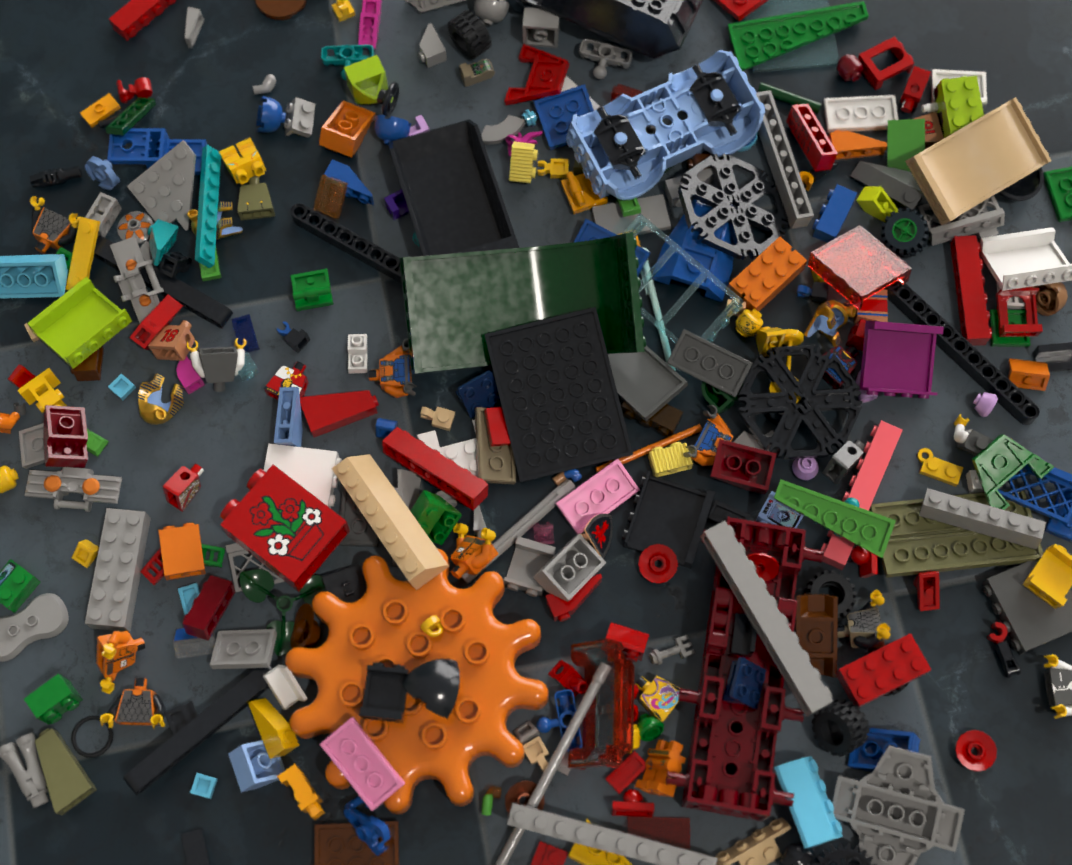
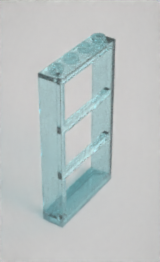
M640 213L623 234L633 232L634 237H636L647 226L670 247L640 281L639 293L675 251L701 272L660 321L655 319L643 307L640 308L641 314L676 344L679 338L670 332L665 325L702 282L709 278L733 299L701 336L713 342L718 336L717 332L729 324V318L742 309L744 301Z

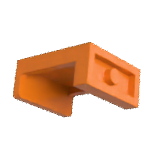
M186 523L182 527L166 526L163 530H158L166 580L206 574L199 524Z

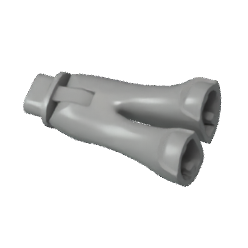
M30 733L21 736L15 740L16 742L1 746L0 757L13 772L27 801H31L33 808L49 802V799L46 795L48 792L46 780L37 755L35 735ZM18 747L20 748V750H21V752H22V754H23V756H24V759H25V761H26L27 770H26V767H25V765H24V763H23V760H22V757H21V755H20V752H19Z

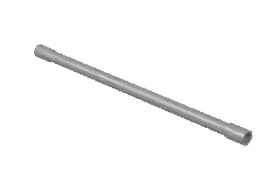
M601 662L589 688L526 806L537 808L595 696L612 668L607 664ZM518 827L513 829L495 865H507L525 829Z

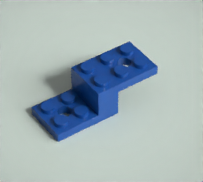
M131 128L124 136L110 134L107 160L111 164H146L147 168H150L184 140L196 154L194 175H201L202 149L207 145L206 139H170L165 128ZM127 143L132 144L131 148L124 149V146Z

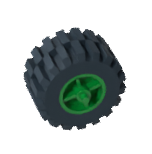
M900 208L897 213L891 212V216H887L885 223H882L881 236L885 248L889 250V253L892 255L896 254V257L899 258L901 256L908 258V255L914 257L917 252L921 253L923 251L922 248L926 247L927 240H929L928 223L922 214L919 215L916 210L911 211L910 208H906V211H902V208Z

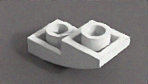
M367 334L348 335L349 374L368 373Z

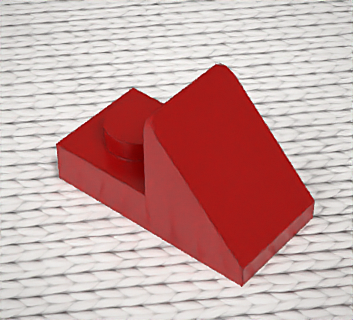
M939 572L918 573L913 585L917 589L919 611L940 609Z

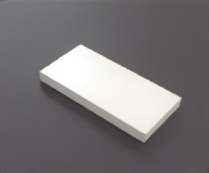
M895 95L824 98L823 100L827 133L837 130L851 132L888 130V120H898Z

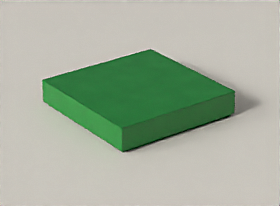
M990 309L989 323L992 329V347H1029L1031 345L1030 337H999L997 310ZM1008 310V323L1026 324L1025 310Z

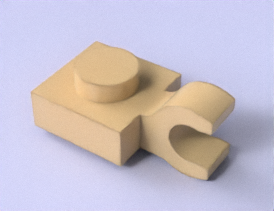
M422 407L420 413L421 418L432 421L433 427L447 431L451 430L455 411L437 407L436 411H433L427 407Z
M538 736L524 744L523 747L532 765L538 763L544 773L548 765L545 757L550 754Z

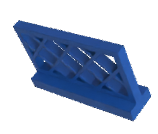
M1026 465L1019 471L1018 475L1013 476L1007 481L1012 491L1004 492L998 489L1005 499L1065 525L1068 524L1071 518L1072 500L1066 501L1062 492L1067 490L1072 492V474L1056 467L1042 478L1044 479L1043 481L1037 478V483L1029 485L1025 476L1030 474L1036 475ZM1021 477L1025 486L1015 489L1012 480ZM1051 482L1057 490L1047 493L1044 484ZM1040 485L1044 494L1034 497L1030 488ZM1027 490L1031 499L1022 500L1017 492ZM1059 493L1062 503L1053 505L1049 496ZM1046 498L1050 507L1043 509L1038 506L1036 500ZM1065 506L1067 511L1066 518L1059 516L1055 508Z

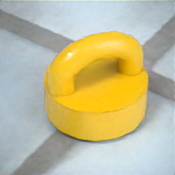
M437 615L426 619L420 627L424 633L431 637L439 636L443 631V626L440 624L441 620Z

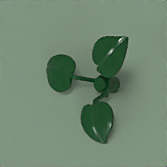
M255 569L240 573V585L244 595L249 600L261 603L268 595L276 600L277 608L282 611V622L274 620L266 627V629H275L277 632L274 652L277 656L284 655L292 648L291 636L295 622H286V612L291 610L294 601L304 598V603L312 606V600L315 595L326 591L322 580L323 576L313 575L300 590L301 595L290 598L286 595L277 597L269 592L274 587V579L268 571Z

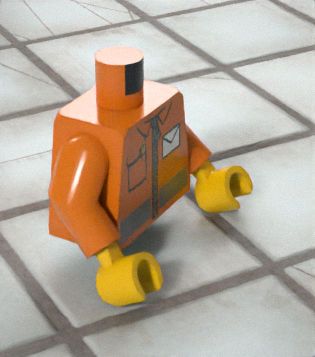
M456 523L453 531L459 535L456 538V550L451 555V560L456 566L450 572L455 578L460 579L464 573L478 574L499 553L491 544V541L496 538L494 531L483 528L481 538L470 535L464 538V535L468 532V526L463 523Z
M114 631L112 634L97 637L96 664L105 677L100 682L102 692L111 694L115 687L113 681L117 673L135 663L136 652L145 649V643L142 638L133 640L127 631Z

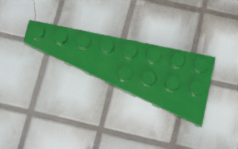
M860 1L728 24L727 30L734 56L738 59L741 70L745 71L868 19L869 15L865 2Z

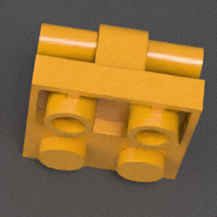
M570 171L566 174L567 179L561 180V186L573 214L608 203L607 197L600 199L598 194L593 192L592 183L589 178L585 177L584 173L574 176L573 172Z

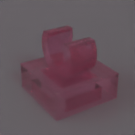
M546 522V525L536 523L533 526L534 541L543 544L554 543L553 524Z

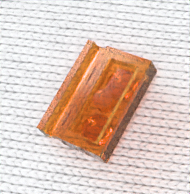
M325 174L322 175L313 210L339 218L348 183L333 177L330 178Z

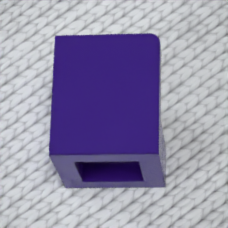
M402 189L384 198L385 206L393 220L409 213Z

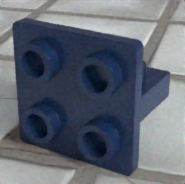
M490 370L463 384L455 391L457 398L465 406L470 418L475 417L476 407L491 408L501 402L496 381Z
M739 657L738 661L732 660L723 700L728 703L744 704L752 709H757L766 669L743 657Z

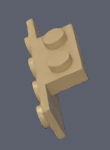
M783 818L773 820L763 829L756 830L746 839L740 840L729 849L719 852L715 856L717 858L716 865H731L736 861L739 865H768L782 856L774 839L790 830V824Z

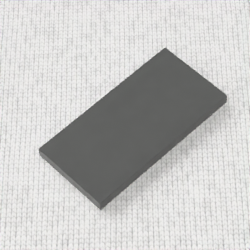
M648 346L644 348L645 352L608 354L618 397L645 421L650 419L688 386V382Z

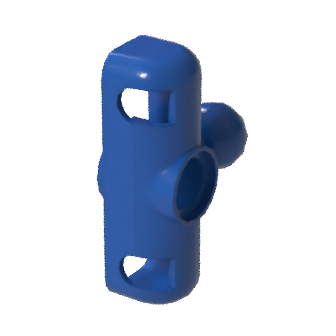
M570 689L555 693L554 698L558 718L550 720L547 717H541L536 723L539 732L547 733L551 728L559 726L562 739L568 727L563 724V718L565 716L573 718L576 712L574 694ZM570 696H572L573 698V704L571 705L569 700ZM556 699H559L560 706H557ZM580 727L566 752H574L582 748ZM576 737H580V745H577Z

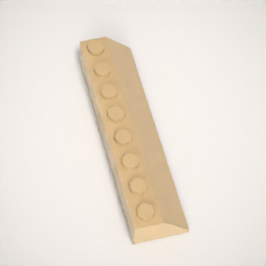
M370 454L347 457L331 468L407 580L416 590L449 567Z

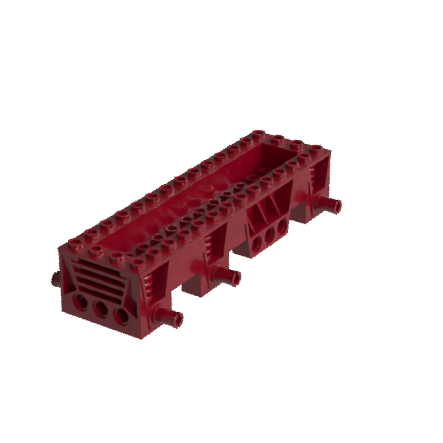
M727 517L726 523L733 528L738 543L740 542L744 546L746 556L753 553H764L777 560L779 573L775 578L765 581L766 590L770 596L772 595L775 598L778 610L786 616L788 626L794 632L798 602L794 598L797 575L801 570L802 561L810 560L822 563L824 550L806 548V530ZM716 564L698 691L680 688L678 701L696 703L686 774L668 771L666 784L684 787L681 807L763 822L770 816L773 803L793 806L794 800L789 799L794 798V793L777 791L774 788L775 773H773L777 734L781 731L782 721L787 719L802 723L804 711L802 709L786 707V689H783L784 677L758 633L756 635L755 652L751 657L730 654L735 614L746 613ZM739 657H743L766 669L757 709H752L744 704L728 703L723 700L732 660L738 661ZM734 722L739 723L742 726V732L738 734L732 732L731 724ZM727 764H734L737 768L736 774H727L725 766Z

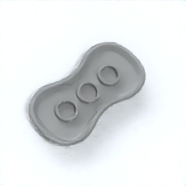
M52 593L41 594L34 598L20 612L0 617V662L12 660L30 643L40 639L55 637L66 628L69 615L64 602L59 596Z

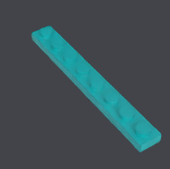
M206 145L202 149L195 260L211 268L215 263L221 156L216 149Z

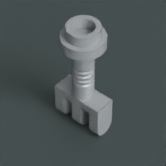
M688 635L676 638L674 640L676 646L670 649L668 648L660 652L658 649L652 650V653H649L652 664L660 665L662 664V659L680 653L682 659L694 655V649L686 652L687 648L692 647L691 642L683 644V641L689 639Z

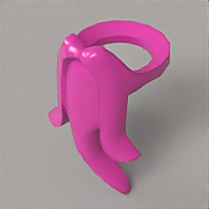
M543 131L527 133L523 138L520 132L518 137L511 134L507 135L506 142L508 144L509 156H511L513 142L537 144L536 140L531 139L542 135Z

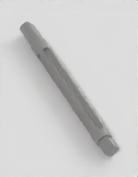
M566 479L562 484L558 485L496 540L493 546L499 554L478 574L464 573L461 578L469 584L514 544L518 536H523L556 506V502L574 490L576 487L573 482Z

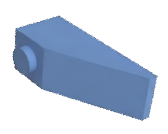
M280 387L274 443L301 447L303 427L299 388Z

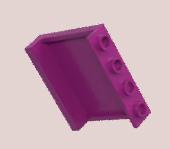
M866 321L859 390H866V394L878 395V392H884L885 396H895V393H901V397H912L913 394H918L917 398L929 399V395L937 396L936 392H931L937 334H943L944 327Z

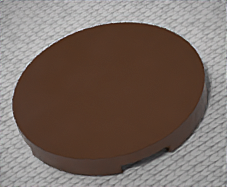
M255 0L260 11L266 17L274 20L292 18L293 15L303 10L307 3V0Z

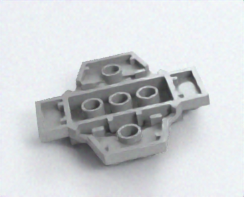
M889 745L873 773L868 774L861 780L839 775L832 802L835 818L850 822L853 830L859 835L860 853L866 849L865 857L873 856L871 864L914 865L921 853L930 850L934 846L956 852L965 809L944 804L942 798L935 790L931 756Z

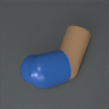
M572 469L557 474L552 480L558 486L568 478H572V481L577 482L582 478V475L578 469Z

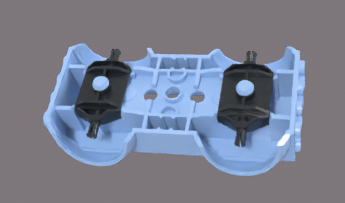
M719 50L705 61L677 74L669 73L668 82L632 98L622 94L610 103L590 113L578 117L577 114L573 115L566 142L570 148H573L576 161L581 163L585 177L590 179L592 190L595 194H598L600 199L611 194L621 200H630L643 195L653 188L663 176L665 169L692 158L695 154L707 151L712 155L717 154L718 157H721L722 154L730 155L740 150L754 138L766 112L764 104L756 96L755 89L750 86L746 73L742 72L738 59L733 56L731 51ZM684 111L688 117L685 120H680L677 113ZM668 118L672 124L665 125L662 119ZM648 125H652L655 127L656 132L648 134L645 128Z

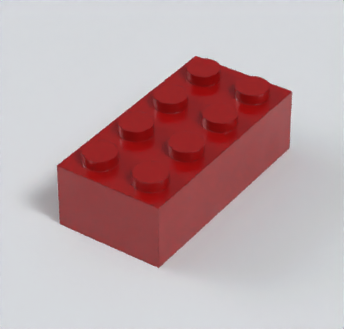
M910 633L838 669L835 674L849 700L853 702V705L862 707L926 675L932 669Z

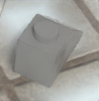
M432 23L428 24L419 44L420 52L418 53L421 62H425L427 68L447 60L446 50Z

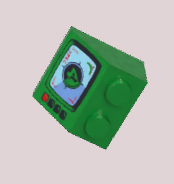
M10 559L0 571V603L16 613L41 582Z

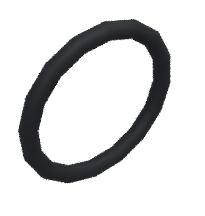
M88 716L81 719L75 725L72 731L71 742L79 755L93 758L104 754L109 749L113 741V730L109 728L108 722L104 724L109 731V740L101 751L86 753L81 751L76 743V733L79 727L89 720L100 721V716Z

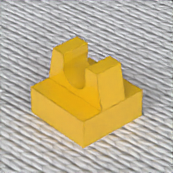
M336 0V3L332 5V9L339 22L355 16V11L349 0Z

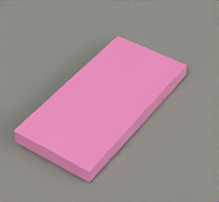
M616 459L555 504L578 535L584 532V528L591 518L599 514L610 513L640 491V489L620 460Z
M351 717L320 744L371 811L375 810L405 784L354 717Z

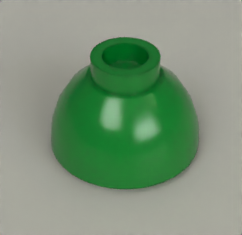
M643 714L638 718L639 724L637 728L640 732L641 741H652L662 734L664 724L658 718L649 716V714Z

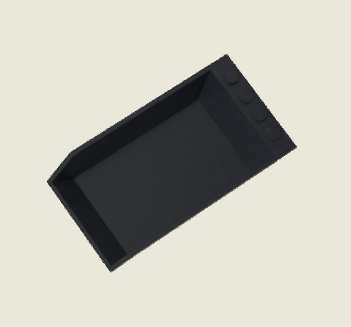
M523 0L652 59L681 49L703 0Z
M468 119L389 141L390 153L423 256L519 248L478 124Z

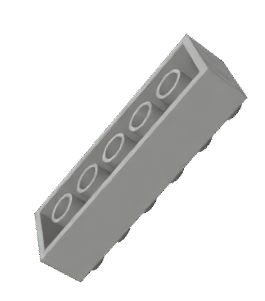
M106 509L85 624L91 629L131 631L141 576L140 571L142 570L151 521L150 516L145 511Z

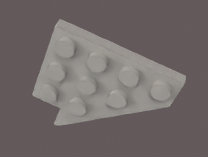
M182 140L127 186L155 222L159 219L173 223L177 219L185 231L190 229V219L187 216V212L192 209L196 154Z

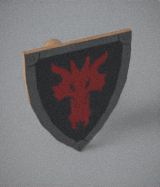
M599 514L594 516L584 528L585 534H581L586 541H591L595 550L603 559L611 544L612 515Z

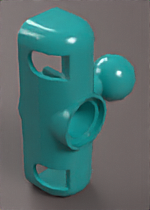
M372 45L324 46L321 49L322 62L326 66L343 65L346 67L374 56ZM368 48L370 55H363L362 49ZM327 50H334L335 56H328ZM343 69L341 72V77L343 78V80L347 81L345 71Z

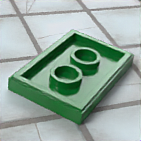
M1072 167L1045 171L1043 173L1044 181L1058 221L1072 220Z

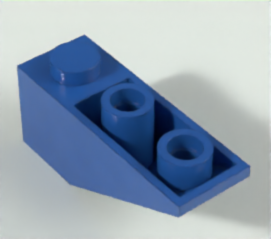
M331 160L322 177L326 188L331 191H339L349 198L354 197L363 204L374 205L372 193L351 168Z

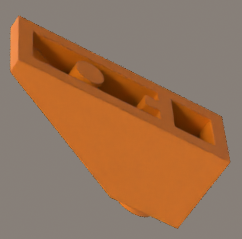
M837 130L831 132L828 137L838 153L835 160L884 155L888 146L886 142L851 131Z

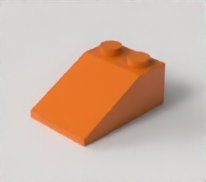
M343 100L321 127L319 145L345 156L353 157L359 149L376 113Z

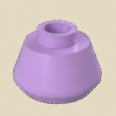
M984 392L982 395L978 394L974 399V409L981 417H987L993 410L998 400L996 394Z
M800 458L794 460L792 470L799 479L810 480L817 475L819 466L814 458Z

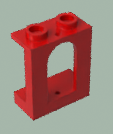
M895 36L860 53L858 56V60L863 65L862 73L874 90L881 88L883 81L905 70L908 74L911 73L914 65L912 56L908 55L903 44ZM891 49L899 62L879 71L871 58Z
M1025 287L1005 291L1000 289L996 293L999 337H1037L1043 332L1042 324H1038L1036 293L1039 291V288ZM1019 297L1024 301L1026 324L1008 323L1007 301L1009 298Z

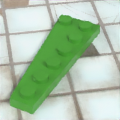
M780 480L774 499L872 554L883 558L896 520L784 480Z

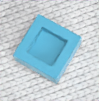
M120 374L108 388L123 401L136 386L123 374Z
M196 773L190 793L211 799L218 779Z

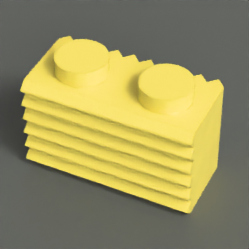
M513 142L509 181L531 183L532 178L536 177V167H533V163L537 161L538 150L535 149L534 143Z
M675 442L668 448L661 446L653 448L648 455L653 475L655 477H662L692 469L691 457L686 458L683 456V453L689 452L685 448L687 444Z

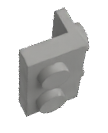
M297 97L291 103H288L286 107L288 116L284 123L286 136L296 133L309 138L312 135L315 103Z

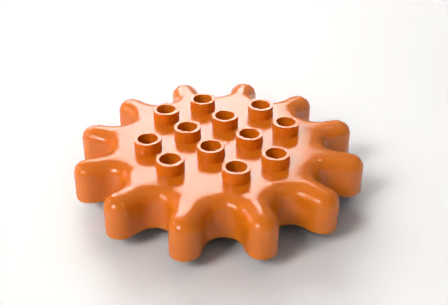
M438 549L440 554L443 556V558L449 565V560L446 553L443 550ZM376 555L370 556L362 565V573L367 589L361 599L347 603L326 591L318 593L313 598L312 609L314 613L329 629L328 637L323 645L317 648L295 647L285 657L286 667L294 676L313 680L318 686V693L314 702L298 709L291 715L289 723L292 731L302 739L313 738L325 733L332 734L351 717H354L405 782L401 788L383 802L391 813L403 814L407 812L412 804L415 787L425 779L439 781L444 786L451 803L460 807L466 806L474 797V788L469 777V769L473 761L482 756H490L503 766L514 768L519 766L524 759L523 744L507 730L506 721L509 715L517 709L540 710L548 702L549 694L546 684L540 680L522 677L515 669V661L518 656L538 646L541 639V630L538 623L532 619H524L513 624H503L495 618L493 609L502 598L505 589L502 576L495 571L485 572L471 587L459 589L448 581L449 566L416 590L409 581H401L394 578L385 559ZM433 615L438 616L441 620L440 624L443 626L442 633L436 637L429 636L420 628L421 624ZM452 659L457 661L460 671V686L456 703L448 719L426 709V703L422 702L421 699H414L408 692L403 723L362 719L359 716L360 707L363 705L367 665L383 663L385 667L393 668V665H403L405 669L411 672L416 667L432 660ZM331 760L325 770L326 780L337 789H346L351 786Z

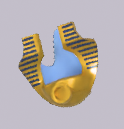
M220 201L218 204L216 240L240 234L243 231L241 227L232 226V218L221 219L222 211L232 210V202ZM192 209L187 212V216L191 220V228L196 235L198 211Z
M829 300L821 304L817 308L804 335L810 337L819 330L832 343L833 347H837L841 343L837 329L846 324L848 317H855V306L846 307L835 300Z
M155 374L150 382H142L138 393L140 416L145 422L152 425L167 422L184 405V387L178 384H174L171 401L168 403L161 402L162 386L165 377L159 374Z

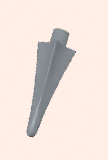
M479 505L474 510L473 531L474 535L481 538V531L483 528H486Z

